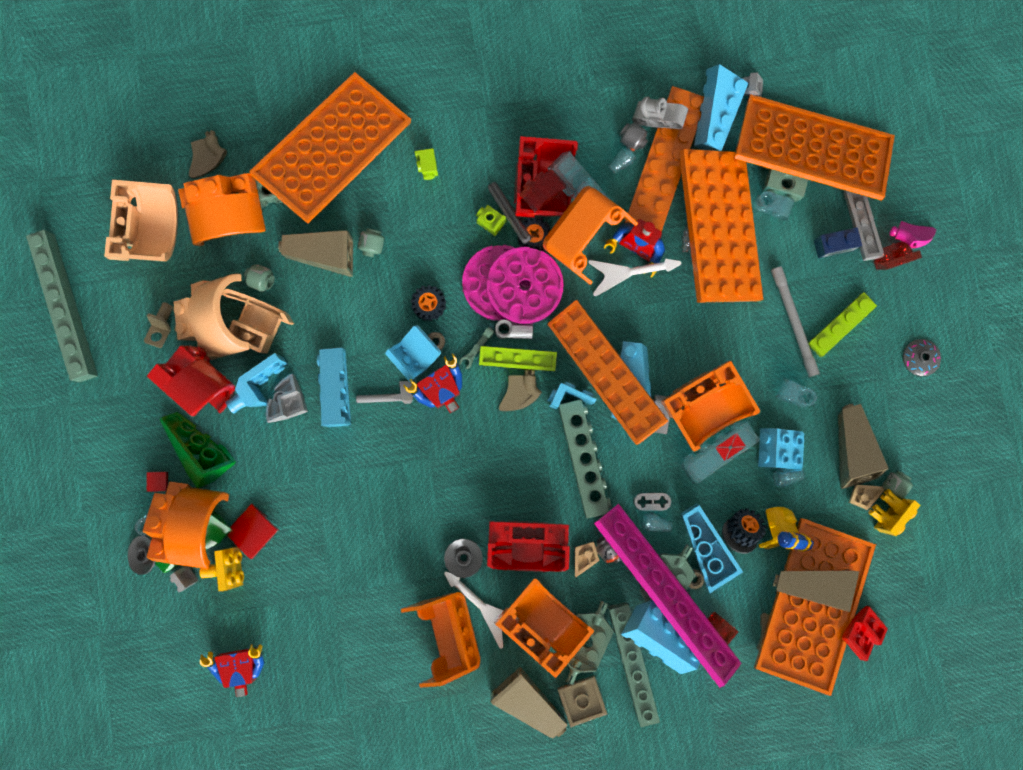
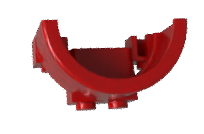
M520 136L515 173V216L533 218L535 215L561 217L572 203V175L575 155L578 149L577 141ZM540 184H543L553 196L533 209L523 196Z
M190 345L180 346L166 364H156L147 377L191 416H196L208 402L217 409L218 413H222L227 407L225 401L231 399L235 393V385L209 363L211 359L206 355V350L200 346Z

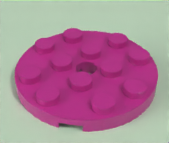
M512 246L486 247L478 251L469 260L464 269L462 278L464 296L470 307L484 318L495 321L505 319L491 305L487 294V278L495 260L503 253L514 249ZM522 281L519 284L522 290H529L531 287L528 281Z
M518 247L503 253L491 266L487 278V294L493 308L505 319L519 324L536 323L548 317L558 306L563 293V276L557 263L547 253L530 247ZM522 281H528L531 287L529 290H522L519 284Z

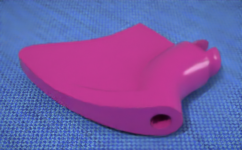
M901 221L898 228L896 226L891 228L889 235L908 244L911 248H919L928 244L933 239L936 229L934 227L916 226Z

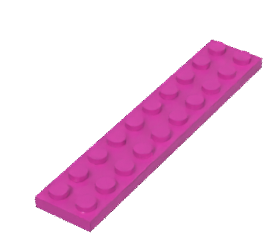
M617 504L594 524L719 688L726 685L742 663L622 507Z

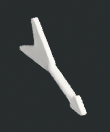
M665 259V262L629 268L589 260L590 265L605 275L604 280L594 291L593 295L598 296L632 275L665 269L669 272L681 265V261Z
M445 571L444 574L450 586H455L481 610L499 648L502 649V630L494 622L504 610L485 604L460 581V577Z

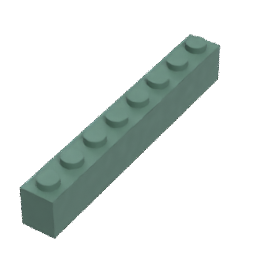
M46 230L26 235L69 379L75 382H83L98 377L55 235Z

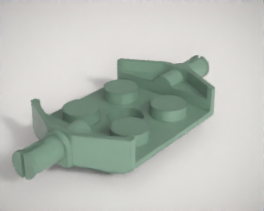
M688 544L679 554L662 553L660 555L662 561L685 590L693 578L696 577L694 570L687 561L688 556L694 549L691 546L689 548ZM641 586L639 591L645 602L652 600Z
M601 601L595 613H579L577 615L580 620L594 630V633L590 636L593 639V645L591 647L583 645L568 663L570 672L565 681L568 683L570 681V684H574L575 678L579 673L597 671L614 633L613 628L604 618V613L609 604L605 603L603 607V601Z

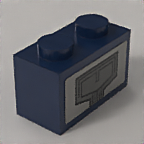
M858 227L820 235L814 240L818 259L855 251L862 246Z

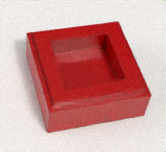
M147 472V492L167 491L168 472Z

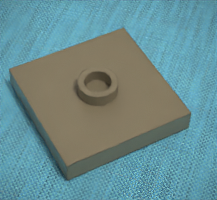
M594 675L575 681L574 684H567L557 688L570 728L607 715Z

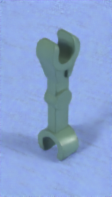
M488 327L471 352L460 359L459 364L461 365L464 360H468L469 365L465 369L471 368L476 354L480 351V346H483L492 337L494 330Z

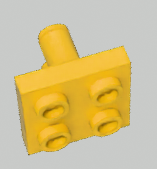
M887 489L883 492L885 496L882 494L880 498L890 505L889 509L885 512L879 505L875 504L872 506L873 511L870 509L868 514L878 520V523L874 526L876 530L881 533L897 536L905 530L906 523L916 516L917 509L921 505L915 500L900 499L890 489Z
M238 547L214 551L216 564H211L208 569L200 568L199 570L201 578L217 577L218 591H226L243 586L242 553Z

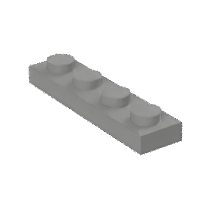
M845 190L843 193L853 227H858L862 242V246L859 248L863 261L882 258L884 252L867 196Z

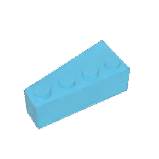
M719 64L706 70L707 82L703 88V93H705L704 101L700 107L701 119L698 121L694 146L701 150L722 151L748 82Z
M623 341L621 358L651 397L647 347L642 343Z
M344 348L320 349L319 355H317V364L320 366L318 381L320 385L321 426L337 427L351 425L346 350Z
M696 503L680 513L709 593L743 573L699 504Z
M650 600L635 607L621 635L625 638H631L634 640V644L639 647L643 646L649 650V654L654 657L658 656L662 659L663 663L680 674L697 670L700 665L699 660L654 601Z

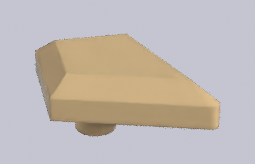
M855 485L849 503L868 510L884 492V489L881 486Z
M594 541L575 547V577L600 561Z

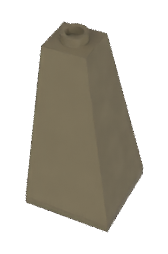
M348 231L282 235V241H279V252L285 258L353 277V238Z
M854 404L844 406L838 415L841 489L876 480L888 469L862 405L854 406Z
M781 571L780 575L776 574L773 586L777 587V592L850 612L859 572Z
M521 667L491 692L490 702L548 737L552 739L555 736L560 737L567 730L566 727L568 725L565 718Z

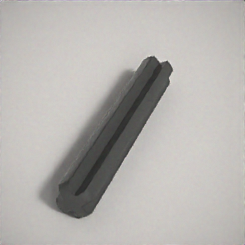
M492 182L489 184L488 189L522 243L525 244L530 241V234L519 217L515 216L514 209L497 183Z

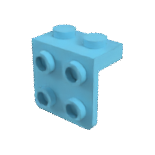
M415 325L401 342L389 348L385 354L407 380L411 382L409 379L414 380L422 375L440 356L441 351L418 325Z
M565 382L564 384L560 383L557 390H552L548 401L551 402L549 407L557 409L565 393L590 405L594 404L596 399L593 398L594 394L586 390L580 392L575 389V385Z
M760 428L758 467L797 470L803 468L804 433L802 431Z

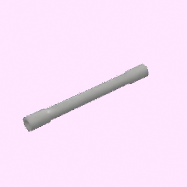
M781 266L772 269L771 272L793 328L809 377L818 375L820 372L800 322L783 268Z

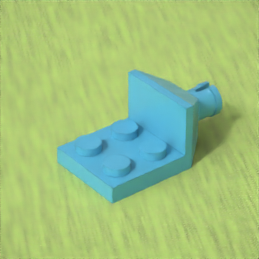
M274 353L238 378L235 388L237 394L225 401L233 414L245 406H267V400L256 385H262L269 380L268 377L273 373L278 374L285 369L284 366L288 364L284 357Z

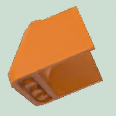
M586 186L579 192L545 237L543 247L548 253L591 285L593 282L581 273L587 265V257L582 253L584 248L605 221L610 225H616L622 219H625L637 226L638 222L592 186Z
M455 592L423 600L401 609V613L417 611L421 620L431 619L440 657L436 658L431 665L433 677L419 683L420 688L443 686L478 669L480 666V655L466 599L462 593Z

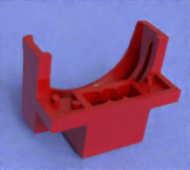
M489 521L487 566L492 569L563 572L568 570L570 550L568 545L569 524Z

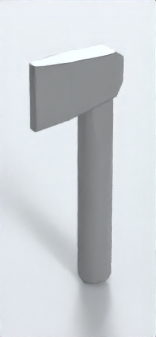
M400 381L401 394L356 396V402L402 401L404 404H411L413 396L405 390L403 385L410 388L412 383Z

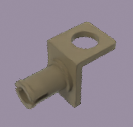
M163 302L156 316L147 314L151 327L144 338L146 344L158 348L163 347L171 331L167 320L174 308L170 304ZM156 332L161 333L162 338L159 341L151 340L152 334Z

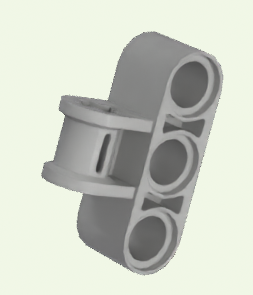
M646 96L637 103L632 121L641 126L682 129L688 108L681 104L667 103L664 98L651 99Z

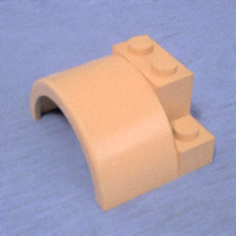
M112 180L110 199L113 201L109 237H106L104 256L110 260L168 261L175 248L178 228V208L173 187L169 184ZM134 197L136 198L137 207L130 204Z
M230 274L212 281L203 280L191 284V298L174 301L178 340L197 341V346L206 350V355L211 360L249 350V342L239 340L227 329L220 311V300L224 289L232 282L242 281L241 274Z

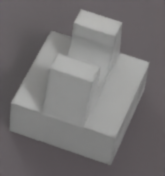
M758 72L750 73L749 77L743 78L749 84L744 96L752 94L762 97L763 79Z
M184 566L170 575V581L176 584L178 592L184 591L199 581L189 566Z

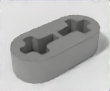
M640 493L635 496L633 502L638 510L663 511L670 507L671 498L665 493ZM644 496L645 500H651V504H644V507H641V504H638V500H641V497ZM661 496H663L667 503L661 507L660 504L654 503V500H660Z

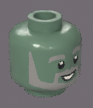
M369 228L361 232L358 249L363 251L362 255L374 257V254H381L385 238L381 235L382 232Z
M254 264L247 268L244 273L247 286L260 292L270 289L274 284L275 278L272 270L262 265Z
M897 471L896 473L891 472L882 487L884 490L890 489L898 498L904 499L912 489L913 484L910 482V477Z

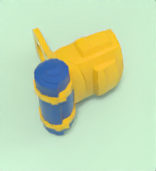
M786 507L766 509L767 520L773 539L758 544L759 548L771 549L782 546L786 549H797L798 551H809L812 549L814 542L807 535L798 532L796 517L790 509Z

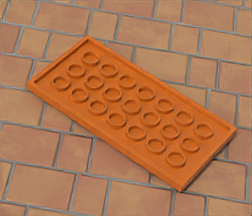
M354 72L249 171L250 175L306 223H309L411 123V118Z
M750 94L734 158L882 201L886 193L895 135Z
M682 149L679 151L697 303L763 300L746 162L735 159V152Z
M800 518L797 526L798 532L810 537L814 545L809 551L790 549L784 571H858L859 575L851 610L846 612L777 592L754 668L831 696L847 644L842 639V636L855 617L876 544Z

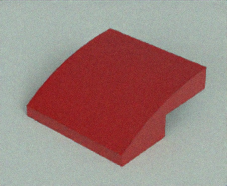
M252 503L231 526L232 530L228 537L248 558L253 559L279 529Z
M865 606L852 619L842 639L860 660L868 661L874 644L882 645L888 629L870 606Z

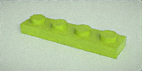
M865 292L861 293L808 342L809 346L819 357H823L877 305Z
M480 346L479 365L555 371L557 352Z

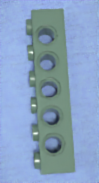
M582 400L560 404L558 408L585 518L604 515L609 512V508H612L610 498L605 496L604 490L607 489L605 479L600 476L599 471L602 470L600 459L596 460L595 452L598 451L595 440H591L590 433H593L591 422H587L585 416L588 414L586 403L582 404ZM572 416H579L581 418L579 426L572 425ZM578 434L585 436L586 442L584 445L576 443L575 438ZM588 453L590 455V462L588 464L581 462V454ZM589 471L595 475V480L592 483H588L585 480V474ZM594 490L600 494L599 500L595 502L591 501L589 497L590 493Z
M623 602L608 606L637 721L640 727L660 723L641 649L634 644V640L621 635L631 616L629 604Z

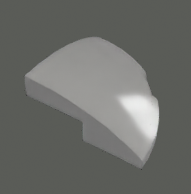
M294 374L285 377L274 388L277 392L274 394L273 400L268 399L266 420L268 423L308 412L302 391Z

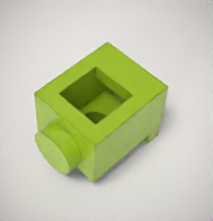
M434 149L415 151L418 172H422L423 179L431 180L438 176Z
M489 205L486 208L481 207L476 214V217H478L477 224L494 236L497 235L506 223V216L501 215ZM488 215L493 216V219L489 221L486 219V217Z

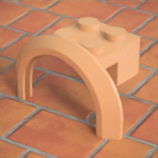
M225 289L222 295L245 303L239 320L232 321L229 331L239 340L249 342V348L259 353H268L281 321L289 325L294 324L288 313L268 303L231 289Z

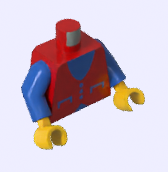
M642 219L637 220V226L630 222L621 224L612 236L613 239H608L604 246V249L608 245L613 247L610 251L611 254L615 251L617 242H619V244L648 262L651 261L650 264L659 263L665 252V246L661 240L662 232L656 229L652 222H645ZM657 271L652 272L651 277H653Z
M452 353V361H447L445 356V366L417 384L412 379H409L412 386L407 388L403 385V387L421 404L430 408L435 406L440 408L445 405L449 413L454 412L459 408L454 398L460 395L459 391L462 388V373L457 364L456 356Z
M251 644L249 649L220 653L215 656V660L213 659V653L208 652V658L201 655L200 664L207 667L219 683L223 684L224 688L235 687L236 697L248 695L247 684L253 683L259 677L264 666V659L261 653L263 646L259 644L257 649V647L253 648Z

